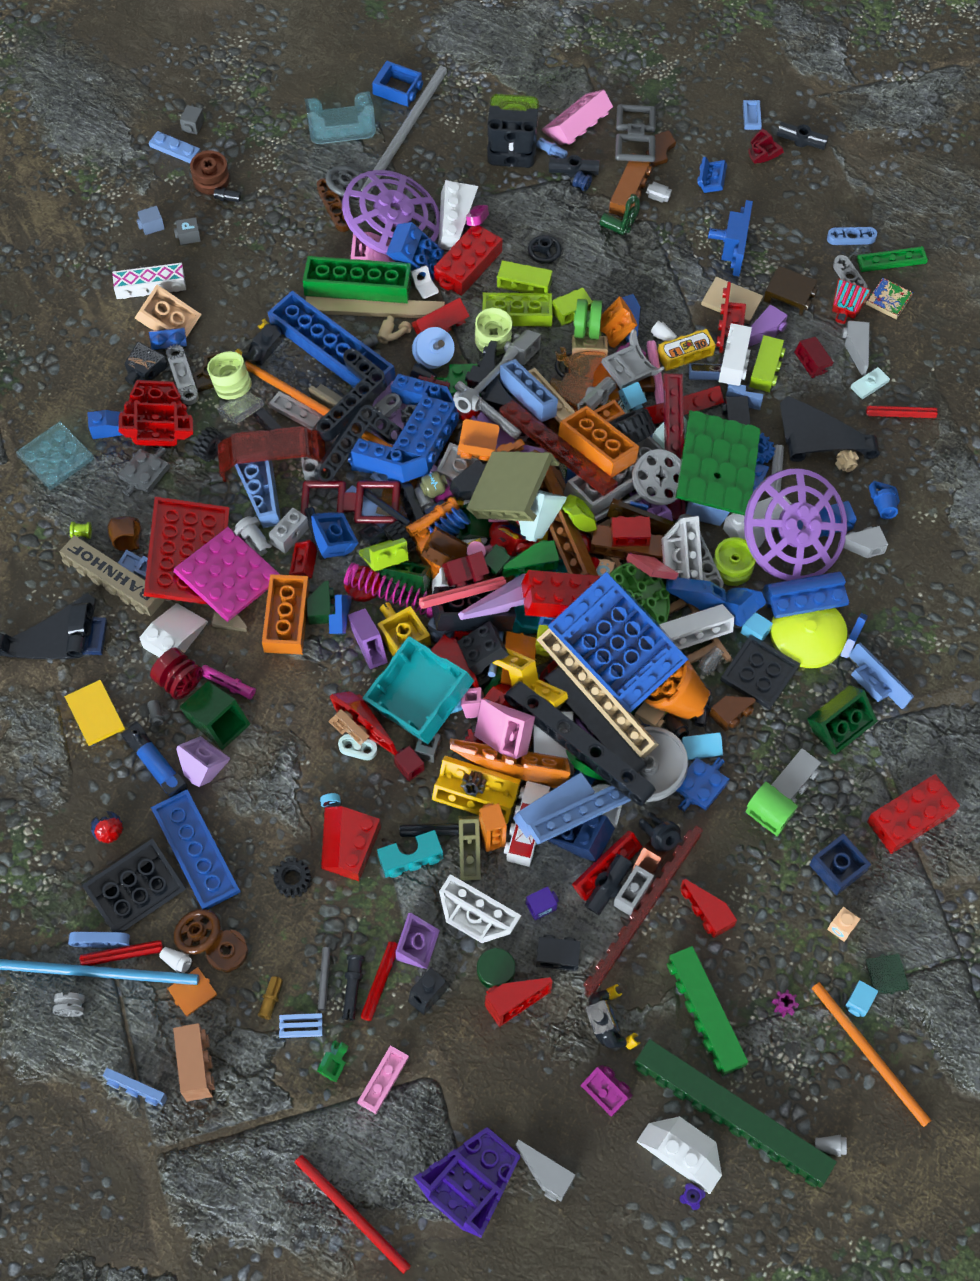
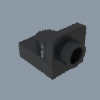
M375 523L369 524L358 532L360 538L370 546L388 541L385 531Z

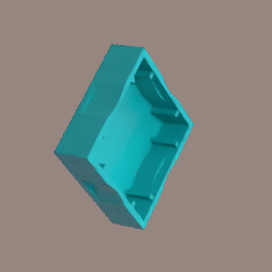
M408 636L392 657L388 667L378 676L362 699L371 708L426 744H429L474 683V680L467 671L449 660L437 656L428 647Z

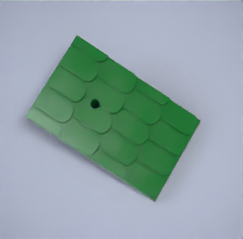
M689 411L675 497L688 501L685 514L699 516V521L721 526L730 512L745 516L748 501L753 494L760 428L753 425H745L734 420L722 419L718 416H710L699 411Z

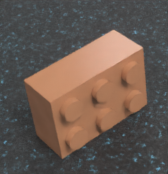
M199 1023L173 1028L181 1094L187 1102L213 1097L212 1090H215V1081L211 1072H209L213 1065L211 1055L209 1056L207 1050L210 1047V1040L206 1030H202Z

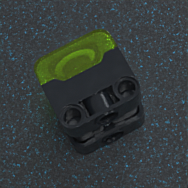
M495 94L491 97L487 124V161L489 164L530 168L535 164L539 100L536 97Z

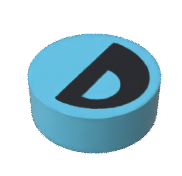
M328 793L321 796L320 802L324 808L336 807L341 804L340 795L336 793Z

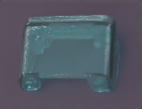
M370 91L358 93L354 99L355 106L323 110L319 99H305L311 140L316 144L373 137L376 133Z

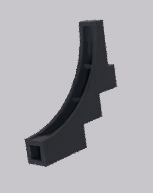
M490 340L489 345L484 347L483 360L480 359L478 366L473 365L471 371H467L465 377L467 387L474 389L495 368L494 359L497 351V341ZM496 376L480 392L481 398L521 431L520 436H525L529 433L528 439L539 442L544 422H541L528 409L511 398L502 387L498 376Z

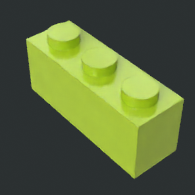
M510 261L501 262L497 276L498 288L522 293H549L552 282V270Z
M763 335L749 384L750 388L770 392L771 386H775L778 377L775 375V371L779 372L782 363L779 361V358H783L786 349L783 348L784 340Z

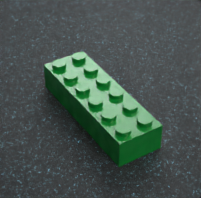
M308 256L303 277L304 296L408 303L412 279L411 263Z

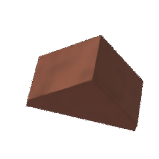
M650 840L643 847L633 869L637 865L654 875L667 852L657 851L653 848Z

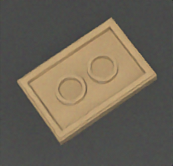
M715 277L701 305L721 312V304H725L726 299L722 298L723 288H727L728 281ZM731 283L729 302L746 304L744 323L750 324L763 300V295Z

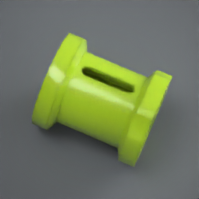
M71 522V538L75 535L91 539V522H87V524Z

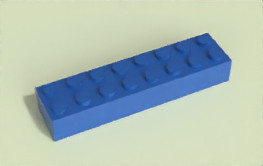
M291 291L267 312L270 324L279 326L282 329L283 335L353 388L361 380L346 367L343 355L348 349L357 350L384 372L387 386L395 380V369L391 363L294 291Z

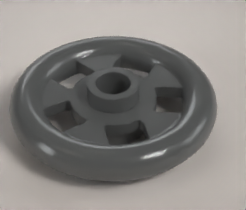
M335 166L327 172L326 184L334 193L343 196L344 189L360 173L351 167ZM364 179L357 181L358 187L353 186L352 190L361 191L365 184Z

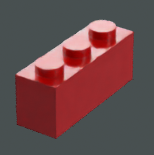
M458 298L411 324L417 335L431 327H438L448 332L451 330L450 326L455 324L458 327L466 323L465 319L470 316L461 298Z

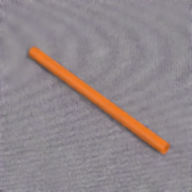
M819 982L811 989L919 1123L924 1127L932 1120Z

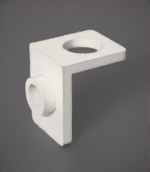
M426 265L411 272L415 287L423 299L439 293V290L431 280ZM420 272H425V278L418 280L417 275Z

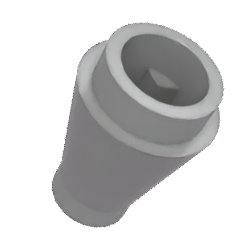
M840 1134L815 1138V1147L824 1153L841 1157V1155H847V1137H841Z

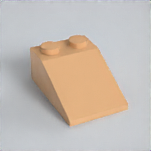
M156 284L135 319L153 330L185 327L187 338L201 314Z

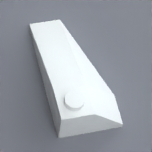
M784 496L783 498H784L789 504H791V502L786 498V496ZM772 497L757 502L753 519L765 518V513L773 499ZM778 503L773 510L771 519L779 520L780 514L783 511V508ZM733 513L726 517L723 529L730 538L736 537L746 540L744 515ZM753 527L755 542L759 548L766 539L764 527Z

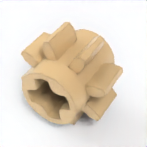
M843 450L838 453L835 464L839 470L842 469L843 471L850 472L858 466L857 460L859 457L855 451Z

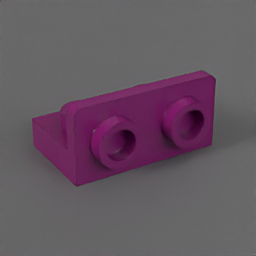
M604 1065L598 1066L580 1085L611 1117L633 1096L630 1093V1087L623 1081L620 1082L615 1077V1072L610 1067Z

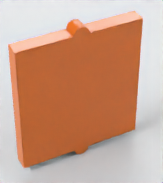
M198 967L188 973L199 974L198 985L174 983L167 988L175 1000V1005H179L186 1017L217 996V993L210 985V980L205 978Z

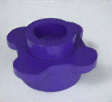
M688 1183L685 1185L684 1194L680 1196V1202L688 1204L693 1210H698L701 1199L705 1197V1191L695 1187L692 1183Z

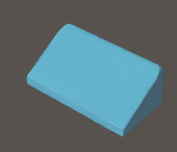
M721 733L686 736L681 739L686 749L688 760L723 756Z

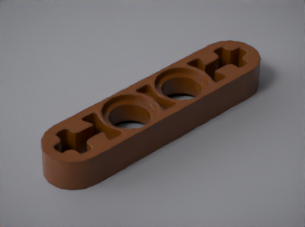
M322 178L316 184L318 194L336 229L340 232H346L350 228L344 219L342 202L338 194L334 193L327 186L326 178ZM328 197L335 198L333 201L326 200ZM334 209L341 210L339 213H333L332 211Z

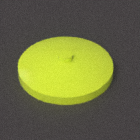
M836 608L776 619L773 616L772 619L773 625L770 637L774 648L800 663V667L819 668L832 663L842 653L847 641V626Z

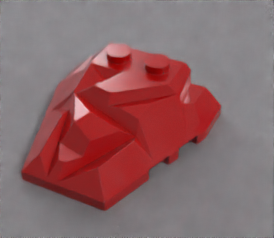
M137 380L130 393L128 402L126 401L124 404L123 412L119 414V432L125 437L131 438L136 445L175 446L178 439L185 440L193 435V418L191 415H188L186 405L182 404L181 395L174 382Z

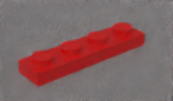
M627 831L572 883L581 899L586 901L596 888L595 880L597 876L607 871L617 854L629 860L642 848L634 833Z

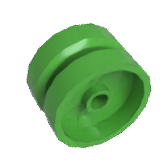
M587 299L577 300V307L574 313V338L583 339L586 334V328H589V338L599 340L602 315L601 300L592 301L591 311H588Z

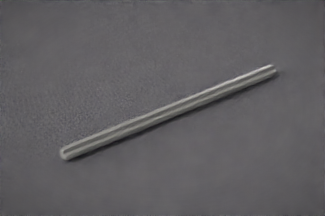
M442 65L438 67L373 170H385L446 75V67ZM369 177L363 185L361 191H363L366 185L373 182ZM372 187L367 193L370 194L374 187Z

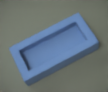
M743 100L744 130H761L760 100Z

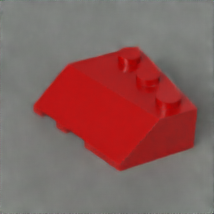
M343 806L325 807L321 869L360 881L381 829L380 819Z

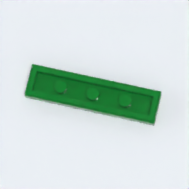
M923 246L857 255L856 258L860 272L927 264L928 261Z

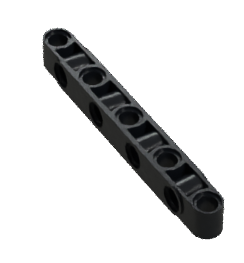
M517 681L504 695L507 703L513 708L535 716L534 725L637 805L643 806L656 791L652 783L524 683ZM533 704L536 708H530L528 705ZM563 728L568 732L562 733L559 729ZM590 753H596L599 757H593ZM622 778H628L631 782H625Z

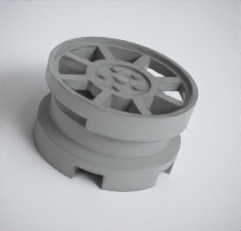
M63 992L55 994L54 1002L56 1005L53 1006V1013L65 1017L83 1015L84 1008L82 1004L84 1003L85 996L72 992L65 995Z

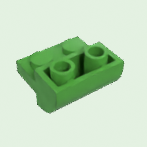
M765 782L748 803L746 813L778 837L798 806L774 786Z

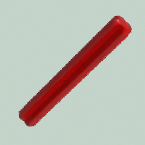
M871 405L866 407L867 416L936 418L938 414L937 408Z
M161 940L82 954L80 955V964L91 966L160 953L163 949V944Z
M388 942L361 1013L363 1020L371 1021L396 957L395 952L398 944L395 942Z

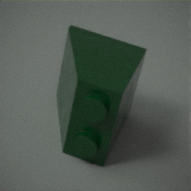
M209 681L180 706L186 718L221 750L228 746L250 725L237 701Z

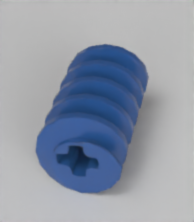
M452 507V515L446 512L447 519L440 517L441 524L436 521L434 524L454 536V534L460 532L459 528L464 529L465 524L469 525L470 520L461 509L457 510ZM429 526L428 528L431 534L434 528Z

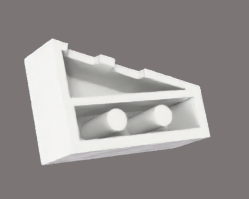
M731 323L719 382L740 386L741 379L745 380L751 351L748 349L752 327Z

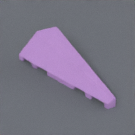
M526 574L519 575L458 614L460 619L508 612L511 607L524 605L525 598H523L521 583Z

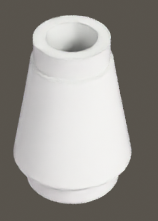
M657 321L651 330V333L654 334L653 337L663 341H671L677 338V335L664 322Z
M167 947L163 948L160 952L159 957L177 973H185L191 966L192 959L186 953Z

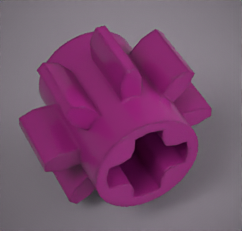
M788 989L783 994L778 991L776 993L778 999H773L771 1002L776 1005L774 1012L781 1013L783 1018L787 1013L793 1016L795 1013L793 1008H798L799 1006L795 1002L797 995L792 996L789 994ZM783 1000L786 1001L788 1007L784 1006V1003L782 1002Z

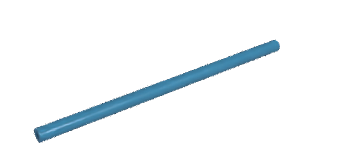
M0 959V970L198 985L199 974Z

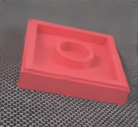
M628 553L626 558L629 563H632L650 577L672 580L678 577L679 573L655 557Z

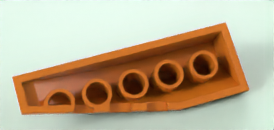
M450 738L451 750L492 771L524 781L547 784L552 788H557L568 781L571 772L568 758L528 751L526 755L515 759L497 752L487 744Z

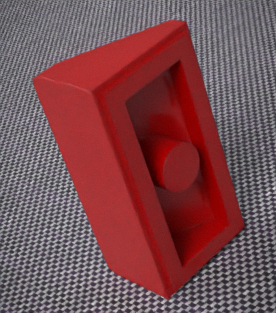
M311 540L295 543L289 575L308 576V579L312 578L317 549Z

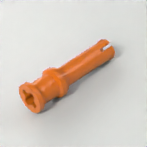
M449 497L443 504L436 505L433 511L406 526V531L410 537L431 526L435 521H439L440 517L446 519L445 513L452 514V507L458 510L459 506L453 497Z

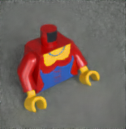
M493 522L489 529L490 545L494 546L497 544L502 546L511 557L521 554L535 543L548 540V531L542 539H537V542L525 540L526 536L521 535V530L508 522Z

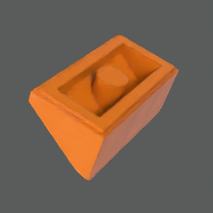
M615 399L594 410V412L609 423L625 414Z

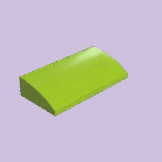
M483 292L482 311L488 308H500L510 315L512 326L552 327V293Z

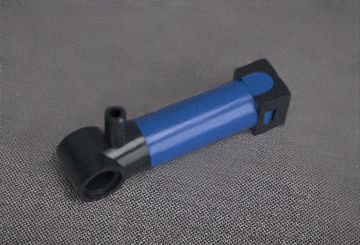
M137 721L120 732L128 746L134 750L161 785L168 798L188 789L184 780L174 771Z

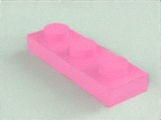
M390 1045L357 1103L377 1114L408 1061L409 1056Z

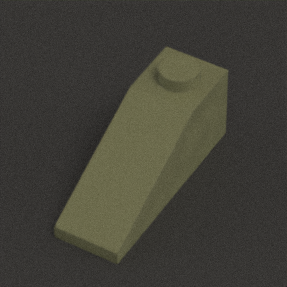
M459 816L460 880H481L479 816Z

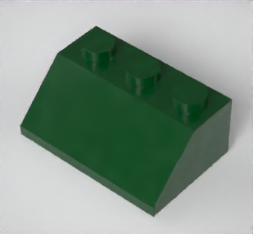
M850 685L807 718L814 735L834 755L878 722L865 691Z

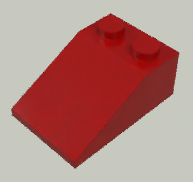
M549 977L504 983L499 987L495 985L486 992L485 1007L497 1025L501 1027L551 993L553 980Z

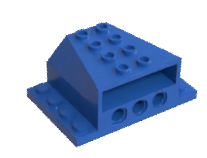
M607 571L548 625L550 630L629 713L689 660L662 627Z

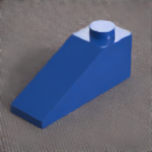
M110 410L87 412L88 427L92 439L121 436L122 434L119 432L120 412Z

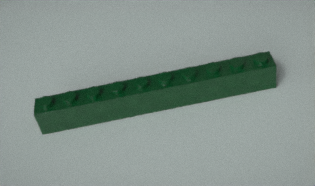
M649 1039L637 1057L634 1065L637 1067L638 1072L645 1076L650 1075L659 1086L670 1088L674 1091L673 1094L677 1098L688 1100L697 1111H704L711 1115V1120L719 1125L723 1123L729 1127V1131L737 1137L742 1136L747 1139L748 1144L757 1150L761 1148L767 1152V1156L775 1162L780 1161L786 1165V1169L789 1172L803 1176L809 1185L821 1188L825 1184L837 1161Z

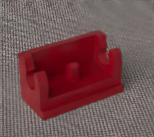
M816 336L801 340L794 351L811 378L828 372L826 368L834 363Z

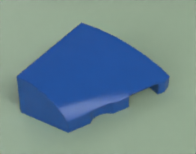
M335 595V614L329 615V634H346L352 596Z

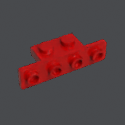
M731 282L727 283V288H723L722 298L726 299L725 304H721L720 314L724 315L723 320H719L718 330L721 331V336H717L716 347H720L719 353H723L725 337L728 338L731 323L744 326L746 304L729 302Z

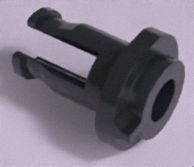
M648 812V816L652 818L651 822L656 826L655 828L643 818L639 821V827L651 837V844L657 851L667 852L673 849L678 842L683 841L681 839L680 827L671 821L664 822L657 818L653 812Z

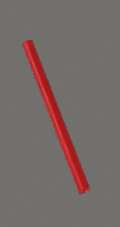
M300 1155L294 1163L405 1274L411 1265L303 1155Z

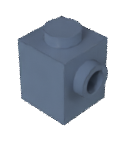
M157 206L137 212L139 217L136 220L138 227L143 229L145 235L164 230L163 220Z

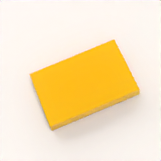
M101 680L64 696L88 746L125 729Z

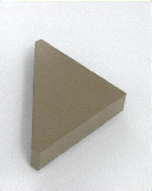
M215 611L212 627L247 632V626L238 614L227 622Z

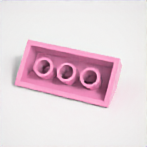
M605 90L587 93L541 130L558 144L567 143V145H570L576 141L575 138L586 133L588 127L597 124L599 118L608 115V111L613 105Z

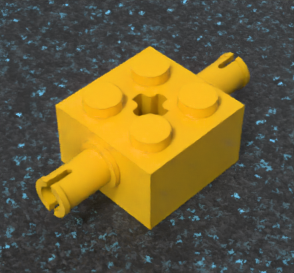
M389 602L385 603L387 607L384 604L380 607V611L386 619L377 624L381 639L393 656L408 636L426 647L431 645L429 632L411 606L398 613L394 611Z

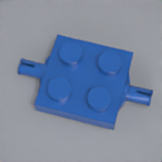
M718 757L712 765L706 764L699 758L693 761L688 767L684 782L676 790L684 798L678 806L680 810L682 809L685 812L690 804L697 805L705 811L710 807L729 783V778L719 772V768L725 763L723 759Z

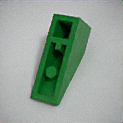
M543 540L529 547L503 565L501 576L504 578L526 574L528 570L549 571L557 569L559 557L554 540Z

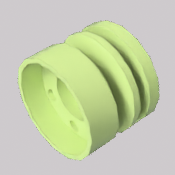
M500 308L485 309L476 317V346L483 353L484 347L489 345L490 340L497 341L496 355L503 354L506 342H511L512 338L511 317Z
M232 351L222 352L209 361L207 371L219 397L227 400L237 399L249 391L252 381L245 362L239 353Z

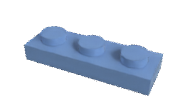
M159 131L149 141L150 147L188 163L191 162L197 153L201 152L200 148Z
M106 1068L103 1077L107 1080V1085L118 1089L119 1086L127 1089L125 1091L127 1094L136 1098L138 1095H141L151 1105L157 1106L159 1103L164 1106L168 1098L165 1093L109 1068Z

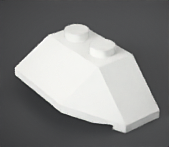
M699 516L680 518L662 538L663 563L679 573V578L703 580Z
M451 874L439 891L446 922L481 943L511 934L521 918L520 914Z
M680 1116L649 1123L637 1140V1143L708 1194L712 1192L722 1176L717 1143Z

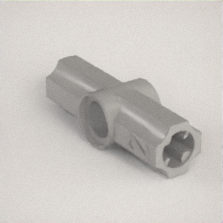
M605 377L596 387H588L585 397L577 404L578 410L586 405L592 410L598 405H605L609 395L616 389V382L611 377Z

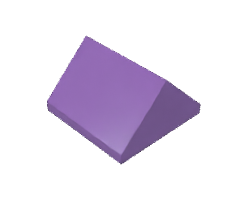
M408 913L395 952L396 960L427 969L440 930L414 914Z

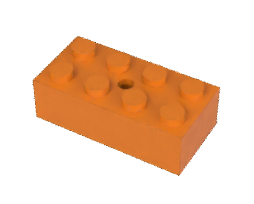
M587 405L560 421L558 438L608 478H613L636 463L639 446Z
M270 574L262 637L264 653L303 655L307 598L310 591L308 576Z

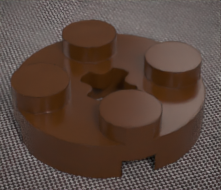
M220 930L216 942L206 950V957L210 965L216 970L225 973L239 968L245 962L248 955V948L244 937L235 930ZM224 946H225L226 948H228L229 946L232 947L231 950H230L231 953H230L229 955H228V954H225V955L222 954V953H223L222 948H223Z

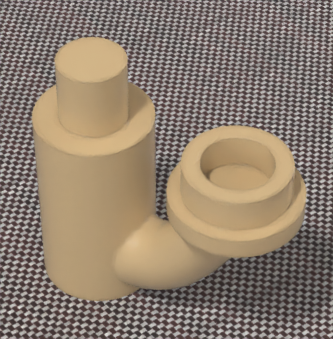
M388 316L387 320H384L381 325L377 339L380 343L387 344L388 341L396 340L403 334L410 333L412 330L411 324L403 321L399 324V330L392 333L395 326L393 323L394 318Z

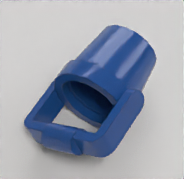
M873 481L869 485V490L880 517L883 519L895 517L898 514V504L900 502L896 487Z

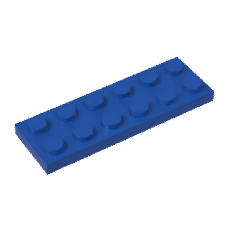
M188 789L151 807L202 909H209L240 893Z

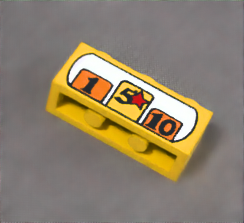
M707 329L698 330L692 334L680 336L677 339L664 341L659 344L658 357L665 371L713 356L716 344Z

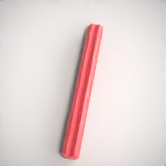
M503 576L420 597L419 605L424 609L496 590L505 585L506 580Z

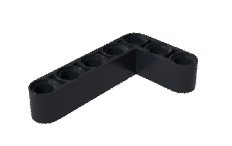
M355 349L346 350L343 358L347 369L361 381L318 421L317 429L324 441H331L339 435L358 407L370 405L387 388L384 372Z
M370 405L358 407L314 471L315 478L321 482L332 480L351 453L357 440L362 437L367 428L389 444L396 442L391 437L392 431L394 430L397 433L398 438L402 429ZM363 409H366L369 413L367 419L362 416ZM378 420L383 422L381 430L377 427ZM353 424L358 426L356 434L352 431ZM343 439H346L348 441V447L346 449L343 448L341 445V441ZM333 453L338 456L337 463L331 461ZM323 468L326 469L328 472V475L325 479L321 476V470Z

